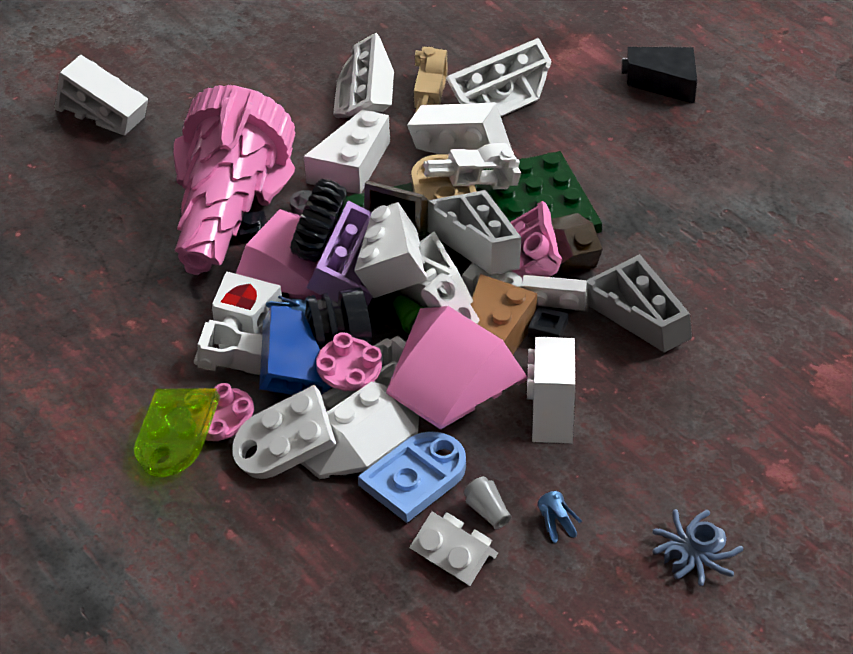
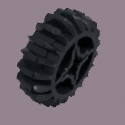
M323 178L316 183L300 216L291 241V252L297 255L298 258L316 262L321 258L346 200V188L340 186L337 182L328 181Z

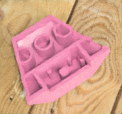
M279 209L246 244L236 274L280 285L281 292L288 293L289 298L305 300L307 296L315 295L317 300H321L320 294L306 288L319 260L316 262L306 261L298 258L297 255L291 252V241L300 216Z
M449 306L420 308L386 394L439 429H442L474 411L475 406L487 399L499 397L502 391L516 383L520 385L527 381V375L502 339Z

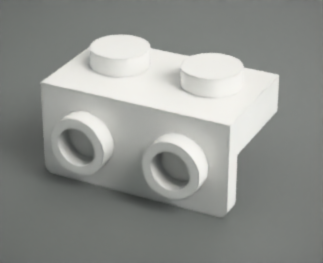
M523 275L522 288L537 293V306L585 311L587 299L586 280Z
M431 511L409 548L471 586L488 556L495 559L498 554L497 551L490 547L493 540L475 529L471 535L461 529L464 523L447 512L442 518Z

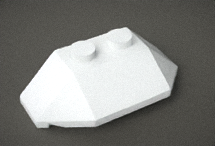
M374 33L353 46L351 50L352 55L345 63L338 77L333 113L336 118H352L361 110L374 111L376 113L384 112L392 105L394 70L379 35Z
M537 38L447 76L446 79L459 103H496L502 117L539 100L552 61L540 39Z
M371 381L327 411L337 445L301 464L319 479L329 478V475H347L364 472L404 441L418 434L419 415L386 394L388 385Z

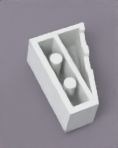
M399 202L389 206L383 205L372 211L354 272L373 298L428 280V276L423 268L425 264L424 259L420 255L421 246L417 229Z
M435 231L420 241V255L424 259L425 264L423 268L428 276V280L400 289L401 295H407L421 306L430 308L423 300L421 291L440 273H444L455 281L471 304L474 301L456 266L447 254Z

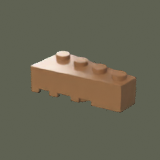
M480 274L472 297L474 302L470 304L480 319L477 324L502 339L511 353L514 354L528 334V327L537 310V293Z

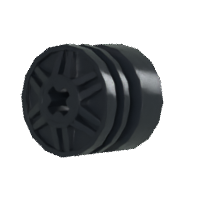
M361 287L339 291L338 306H333L328 293L321 294L322 309H319L315 295L306 297L305 317L319 349H322L328 342L333 341L334 336L338 333H348L352 337L364 340L373 346L368 308Z

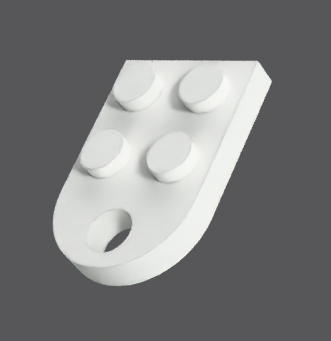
M313 385L255 414L245 421L239 428L233 441L232 450L236 464L248 475L254 478L265 479L276 476L336 446L337 444L320 390ZM257 445L256 453L252 457L245 459L248 449Z

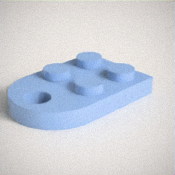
M441 432L419 433L404 441L358 476V485L408 523L463 478L466 470V453L461 443L450 435ZM442 449L452 452L446 456L436 454L438 450Z

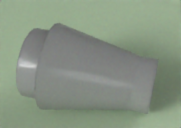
M482 476L467 485L464 490L466 503L491 523L494 529L502 528L511 520L512 516L507 511L494 481H488L486 477Z

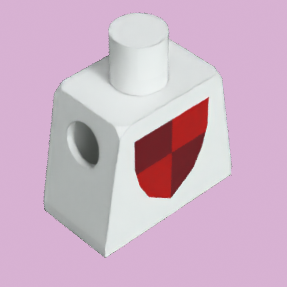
M226 272L212 304L214 321L231 324L240 332L260 334L263 321L270 309L266 306V303L269 301L282 302V299L278 298V296H282L281 286Z

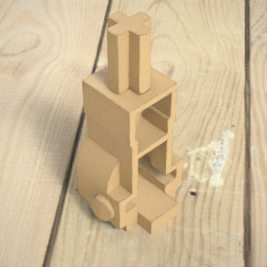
M422 47V51L416 50L415 66H419L414 88L416 112L421 105L441 104L448 71L447 50Z

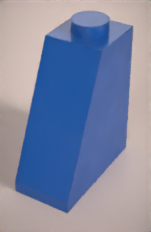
M271 305L263 321L259 389L295 395L315 385L320 390L321 395L329 391L331 386L325 383L317 372L316 358L320 349L303 311L294 310L288 306Z

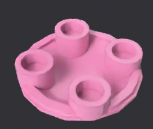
M338 333L334 336L333 341L328 342L320 349L316 358V368L321 379L332 388L343 391H358L371 381L374 382L378 379L382 369V354L378 347L372 346L364 340L354 338L348 333Z
M228 383L218 384L210 395L189 409L188 417L191 421L192 429L198 437L206 441H221L236 435L243 423L252 417L254 412L253 400L247 392L232 388Z

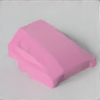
M543 201L539 202L537 207L510 222L521 236L520 269L512 270V272L520 275L522 281L523 275L551 277L558 272L562 257L558 253L556 237L551 224V213L547 204Z

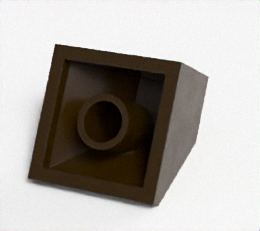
M579 213L551 219L558 253L562 257L558 272L551 277L596 268L603 249L593 223Z

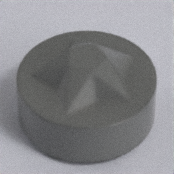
M302 190L291 196L290 207L292 213L301 216L312 191Z

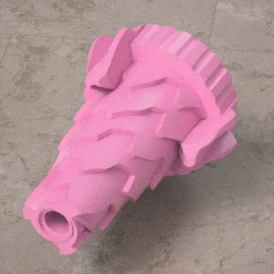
M219 85L199 92L191 102L183 124V135L174 141L173 154L177 183L185 189L181 205L182 215L177 230L181 231L175 252L179 253L178 258L184 264L186 272L194 275L209 271L212 264L217 266L223 263L232 235H237L244 212L248 213L250 211L255 194L262 206H268L272 198L282 190L295 171V167L290 160L295 138V126L291 121L290 115L270 97L264 96L258 91L235 85Z

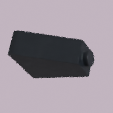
M627 47V58H622L621 74H626L628 86L681 101L695 103L697 73L694 47Z

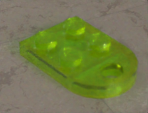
M216 388L155 390L134 446L135 457L146 473L156 477L171 476L185 470L197 459L220 400V395ZM170 455L166 461L157 463L161 457Z

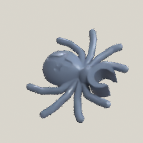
M676 509L673 510L672 515L679 536L662 529H653L652 533L654 535H660L673 540L659 545L652 552L657 555L665 551L664 563L671 559H679L672 566L675 579L685 576L694 568L696 563L698 585L703 586L705 574L702 562L720 574L729 577L734 576L733 571L722 568L710 560L716 561L734 557L743 551V547L738 546L729 552L719 553L726 544L725 532L710 522H699L710 515L709 510H705L695 516L687 526L686 534L683 531L679 520V512Z

